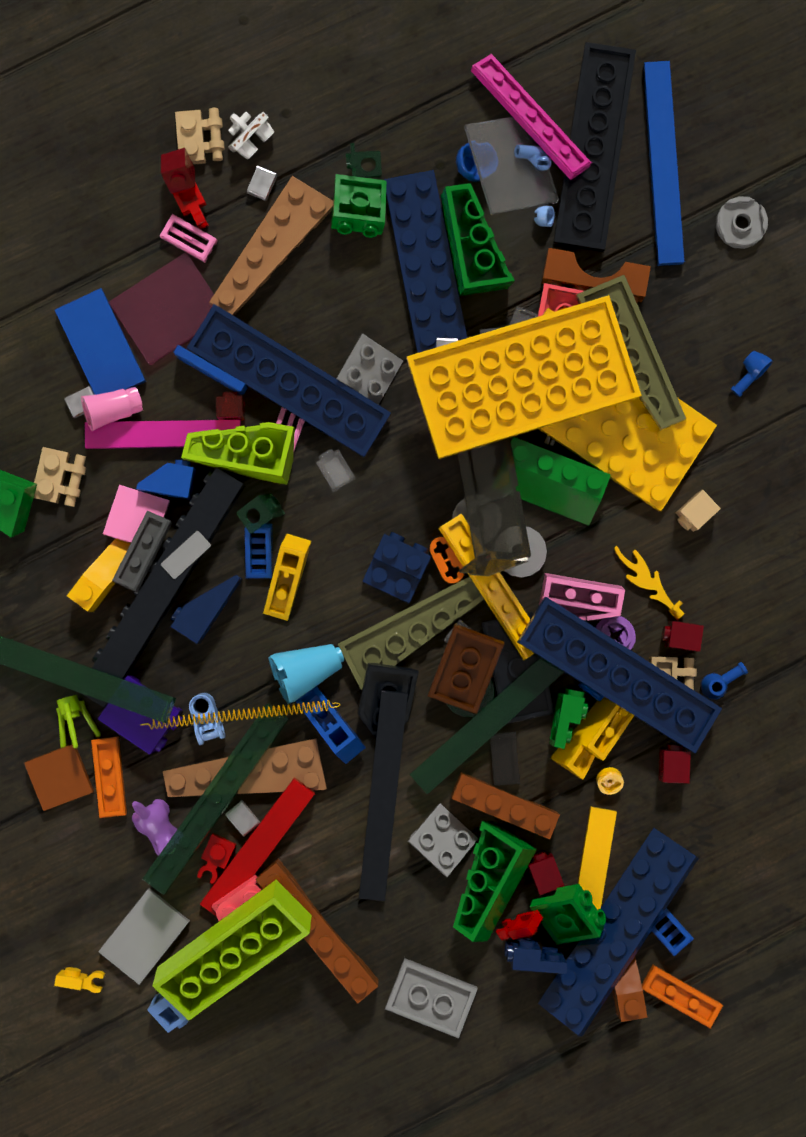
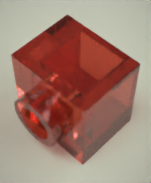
M224 392L222 396L216 397L217 419L245 420L244 398L238 396V392Z

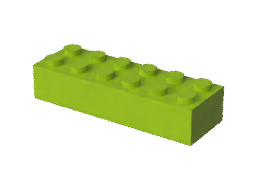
M275 880L159 965L156 970L153 987L187 1020H191L310 934L312 915Z

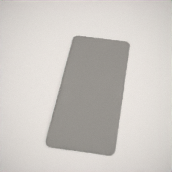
M196 531L161 563V566L173 579H176L211 547V544L199 531Z

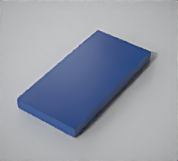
M102 288L55 309L95 395L120 389L126 390L147 382Z

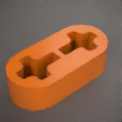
M444 537L435 538L430 544L429 551L441 577L447 583H458L464 576V567ZM437 542H440L442 545H448V548L445 550L447 559L444 560L441 553L436 554L434 552V549L437 548ZM450 561L453 568H459L458 578L453 579L452 576H446L445 573L448 571L446 562Z

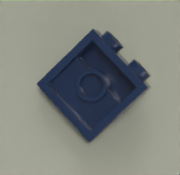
M391 532L389 536L384 534L362 582L406 603H410L431 558V555L427 554L429 549L417 543H414L413 547L403 543L405 538Z
M533 937L505 940L506 960L510 962L513 970L567 974V962L562 952H558L557 948L542 947L541 951L537 940H533Z

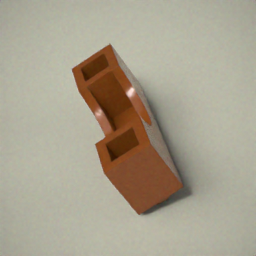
M548 248L541 284L544 285L546 283L586 291L625 275L636 303L642 302L646 296L651 266L625 262L621 269L611 276L603 278L593 277L579 267L574 252Z
M460 772L451 794L453 800L547 839L551 838L560 816L557 811L512 795L463 772Z

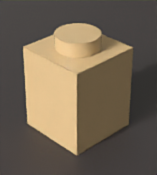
M701 490L676 512L679 516L677 520L687 531L691 529L694 532L700 529L721 508L704 490Z

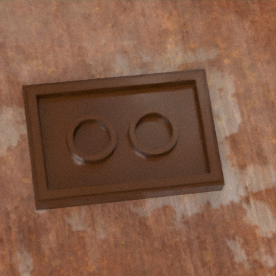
M454 624L428 697L477 714L503 649L504 641Z

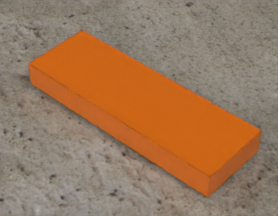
M119 736L93 739L91 743L99 818L127 815Z
M652 965L642 983V989L645 992L710 1029L723 1007L720 1002L655 965Z

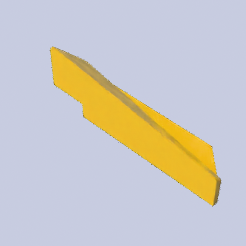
M604 697L601 702L597 701L587 713L585 720L582 719L580 724L572 731L570 744L566 743L565 749L558 748L551 756V759L583 780L595 757L602 761L605 760L634 715Z

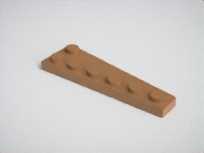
M292 176L213 295L209 304L211 306L215 304L235 316L256 293L257 289L270 278V275L276 268L285 262L288 255L332 211L333 200Z
M317 738L163 771L168 797L283 792L294 777L312 791L327 789Z

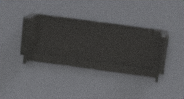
M510 437L457 453L475 559L461 568L459 572L469 573V575L490 576L528 562L527 558L531 557L521 496L520 492L516 491L518 480Z

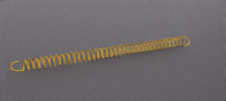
M323 700V701H322V710H321L320 702L317 701V710H316L315 703H314V701H313V702H312V711H311L310 703L307 702V711H306V707H305V704H304V702H303V703H302V712H301V708H300V704H299V703L297 704V712H296V708H295V705H294V703H293V704H292V713H291L290 705H289V704L287 705V713H286V709H285V706H284V704H283V706H282V714H281L280 706L278 705V707H277V714H276V710H275V707H274V705H273L272 715H271L270 707L268 706L267 715H266L265 707L263 706L262 716H261L260 708L258 707L257 716H256L255 708L253 707L252 717H251L250 709L248 708V713H247V717H246L245 709L243 708L242 718H241L240 710L238 709V715H237V718H236L235 710L233 709L232 719H231L230 711L228 710V717H227V719H226V716H225V712L223 711V718H222V720H221L220 712L218 711V719L216 720L215 713L213 712V719H212V721H211L210 713L208 712V720L206 721L205 714L203 713V721H202V722H201V719H200V714L198 713V721H197V723H196L195 715L193 714V722L191 723L190 715L188 714V722H187V724H186L185 716L183 715V723L181 724L180 716L178 715V724H177V725H176L175 717H174V716H173V724H172V725H171L169 716H168V725H167V726H166L165 718H164V717H163V725H162V727H161V724H160V719H159V717H158V726H157V727H156L154 718H153V726H152V728H151V725H150L149 723L140 724V725H149V726H150V729L152 730V729L154 728V726H155L156 729H158L159 725H160V727H161V729H162V728L164 727V724H165V727H166V728H168L169 724H170L171 727H173V726H174V723H175V726L178 727L179 722H180V725H181V726L184 725V722H185V725L188 726L189 721H190V724H191V725L194 724V721H195V724L198 725L199 720H200V723L203 724L204 719H205L206 724H208L209 719H210V722L213 723L214 718H215L216 723H218L219 718H220V721L223 722L224 717H225L226 722H228L229 717H230V720L233 721L234 716H235L236 721H238L239 715H240V719H241V720H243L244 715H245L246 720H248L249 714H250V718H251V719H253L254 714H255L256 719H258L259 713H260V717H261V718H263L264 713H265V716H266V718H267L269 712H270V716H271V717H273V713H274V712H275V715L278 716V712H279V711H280V715H281V716H283V711H285V714L288 715V710H290V714L293 715V708H294V710H295V713L298 714V707H299V709H300V713L303 714V705H304L305 712L308 713V704H309V708H310V712H311V713L313 712V704H314V708H315V711H316V712H318V704H319V707H320V711L322 712V711H323V703H324L325 710H326V712H327V711H328V703H329L330 708L339 707L341 704H340V703H332V704H339V705H338V706H335V707H331L329 700H327V709H326L325 702H324V700Z

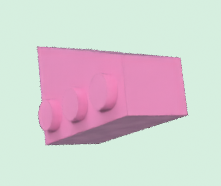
M545 573L539 605L544 597H547L582 620L589 621L621 616L625 589L619 585Z

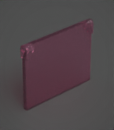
M185 252L109 301V304L143 354L146 363L151 366L174 351L177 345L181 346L194 337L212 307L209 302L214 294L187 252Z

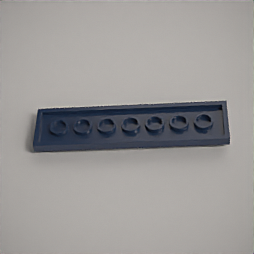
M434 170L384 179L387 181L386 197L417 353L436 348L437 338H458V341L466 339L467 334Z
M213 304L187 346L189 351L242 381L246 386L362 457L366 456L391 415V412L215 304Z
M544 597L517 643L693 753L697 752L722 710L721 707L547 597Z
M653 828L601 907L606 916V923L600 937L580 940L566 960L567 974L558 973L538 1004L575 1034L582 1037L699 858Z

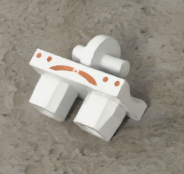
M247 112L241 117L234 113L230 116L233 125L228 131L233 136L239 130L242 131L228 146L233 153L237 151L240 155L249 159L258 150L249 140L252 134L255 133L265 142L274 133V130L266 121L269 117L264 112L259 114L248 126L246 122L251 116Z

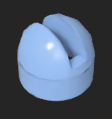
M541 206L534 211L537 214V217H534V221L538 226L551 227L553 225L555 212L552 206Z

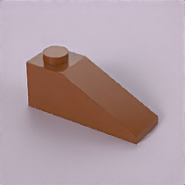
M635 957L613 989L616 1013L621 1022L648 1018Z

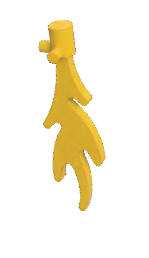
M617 546L614 547V551L619 559L637 574L636 577L627 574L625 576L626 579L642 589L655 590L657 594L650 595L649 598L663 603L669 608L668 611L676 620L680 619L685 614L679 608L683 603L680 600L675 605L671 602L663 589L658 571H655L654 578H651L644 559L636 550L632 552L637 560V564H634L623 556Z

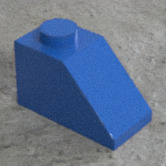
M175 460V464L166 463L137 484L136 489L145 493L191 500L197 470L194 467H190L191 462Z

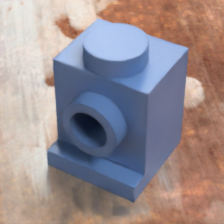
M160 993L154 996L147 1009L168 1033L176 1027L182 1028L189 1022Z

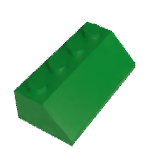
M513 437L492 489L589 526L602 500L611 474Z

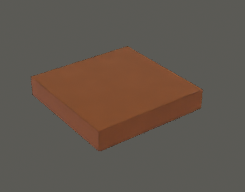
M72 744L24 762L43 811L88 795L94 791L78 749L73 748Z

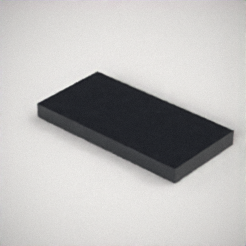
M533 612L527 613L530 620L533 617ZM497 619L482 622L485 635L504 641L503 649L493 672L503 724L555 714L543 658L534 653L523 660Z

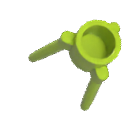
M77 695L57 700L58 708H56L59 720L60 748L66 746L65 720H67L73 748H78L73 718L80 716L79 711L82 712L95 736H101L86 709L84 700L79 701Z

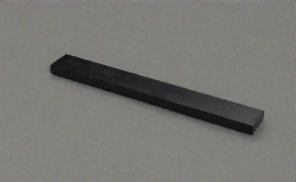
M382 690L359 899L385 901L408 697L406 692Z

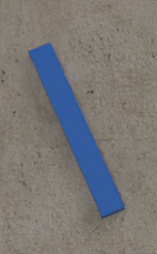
M670 61L644 62L643 75L657 266L680 265L684 263Z

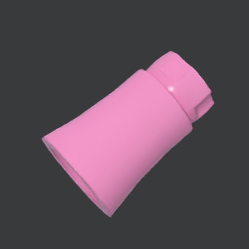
M136 387L97 395L81 396L83 412L91 431L143 411L141 397Z

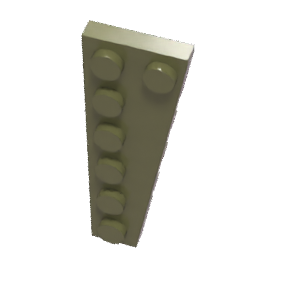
M625 275L577 294L576 299L579 304L610 296L642 395L640 399L659 429L663 430L686 420Z
M468 577L338 643L360 689L362 690L368 663L395 666L483 601L484 598L472 579Z

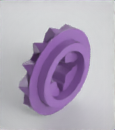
M621 616L603 618L595 627L607 636L611 635L610 630L612 633L621 630L622 632L617 638L618 643L630 650L635 644V630L632 624Z

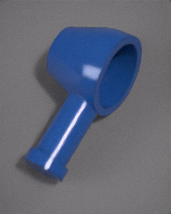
M757 351L751 352L743 362L748 373L731 388L732 392L741 397L742 393L754 380H757L766 372L773 363V360Z
M740 662L737 664L738 666L722 676L716 673L708 674L701 681V691L709 699H719L725 695L727 684L743 674L746 675L748 670ZM715 682L720 684V689L717 692H714L712 689V685Z

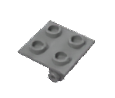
M362 334L336 379L379 405L403 360Z
M439 804L419 829L411 834L408 842L443 875L448 877L478 838L442 804Z

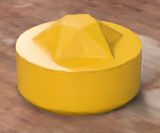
M604 768L598 773L596 778L599 790L607 795L618 793L624 785L622 774L616 768Z

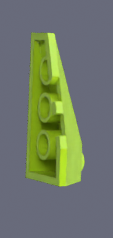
M266 422L260 423L257 426H236L234 429H214L187 433L181 458L244 476L287 485L293 463L295 428L293 426Z

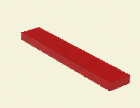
M294 777L202 899L200 905L216 916L212 904L255 875L315 795V792Z

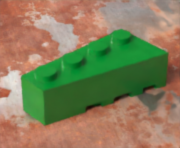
M471 183L446 186L440 197L459 296L509 289L515 280L508 271L502 251L498 249L493 231L484 218L483 209Z
M0 470V530L12 538L25 530L37 484Z
M482 821L480 831L482 832L479 843H476L473 854H475L473 865L468 870L466 880H468L465 894L461 896L453 928L472 942L489 940L536 852L535 848L496 822Z

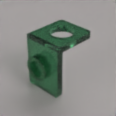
M350 143L351 153H346L347 169H352V176L363 178L381 177L380 151L355 152L354 143ZM363 159H374L376 162L375 169L372 171L363 170L361 167Z
M271 493L258 495L237 511L238 517L249 533H254L271 519L282 517L285 514L279 501ZM251 508L257 509L260 513V520L257 523H251L247 518V513Z

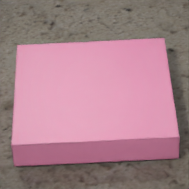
M119 485L103 535L131 543L147 510L165 518L170 501Z

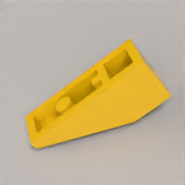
M286 534L280 545L263 614L288 621L309 553L310 540Z
M114 539L84 572L67 597L87 612H94L115 585V582L112 580L131 543Z

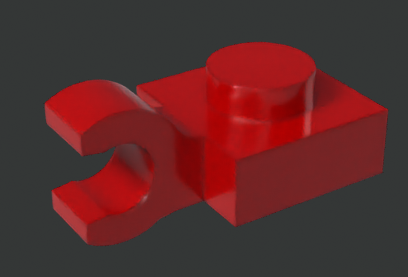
M196 182L195 187L172 193L183 216L191 213L200 230L209 226L200 209L207 204Z

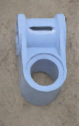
M200 693L191 699L189 710L192 720L193 714L195 715L196 723L198 721V713L200 714L201 722L203 721V713L205 714L206 721L208 720V712L210 713L211 721L213 719V712L215 713L216 720L218 719L215 700L210 694ZM202 698L208 702V711L200 712L197 710L196 701ZM215 718L213 723L209 719L208 724H206L205 719L203 724L199 720L198 725L194 721V731L199 745H203L205 741L218 737L224 739L226 737L220 718L218 723H216Z

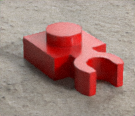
M212 833L201 859L208 862L199 869L197 877L201 878L204 871H210L212 873L210 883L213 884L218 878V866L223 869L226 868L236 843Z
M538 910L518 914L515 920H503L501 924L504 928L496 930V933L501 940H506L510 937L513 940L530 938L537 932V927L543 917Z

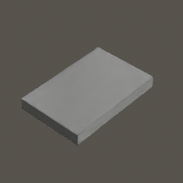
M149 888L98 952L137 984H140L190 920Z
M404 958L385 1009L459 1038L478 988Z

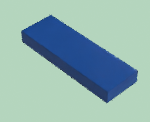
M177 345L174 350V355L177 359L242 396L248 389L242 381L182 346Z

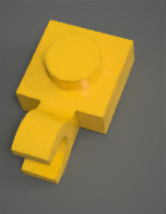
M66 967L65 970H61L56 975L54 986L75 990L87 989L93 993H100L103 987L96 986L93 979H103L105 973L103 971H94L87 976L88 974L81 973V970L78 968Z

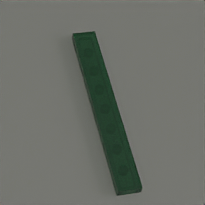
M0 636V664L163 723L168 722L176 698Z
M540 657L413 770L410 776L426 794L431 792L561 676L564 671Z
M266 704V706H265L266 715H267L268 706L270 707V711H271V715H272V708H273V707L270 706L269 704ZM269 712L267 718L265 713L263 718L259 714L258 719L251 725L142 880L163 895L167 893L289 720L288 717L285 715L281 716L280 712H278V716L274 712L273 717L270 716Z

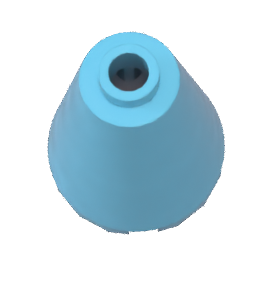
M333 644L274 653L269 657V664L274 679L278 681L280 685L279 690L287 704L295 702L342 668L341 662H344L341 649L339 647L335 648Z

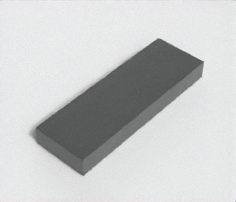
M147 510L112 580L113 582L138 593L172 525L170 520Z

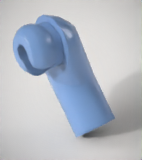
M516 145L515 157L528 159L537 170L544 171L551 167V159L541 147Z

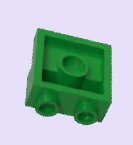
M336 174L331 229H337L340 234H350L352 231L362 232L365 237L369 238L382 235L385 225L387 181Z
M565 689V694L558 692L549 744L553 747L565 749L566 743L570 744L573 729L569 727V723L580 724L581 719L585 720L588 704L584 703V692Z
M580 884L559 887L554 896L533 899L530 905L532 911L538 910L543 917L541 924L556 944L598 938L606 923L604 911L602 909L597 910L592 903L591 893L588 890H583Z

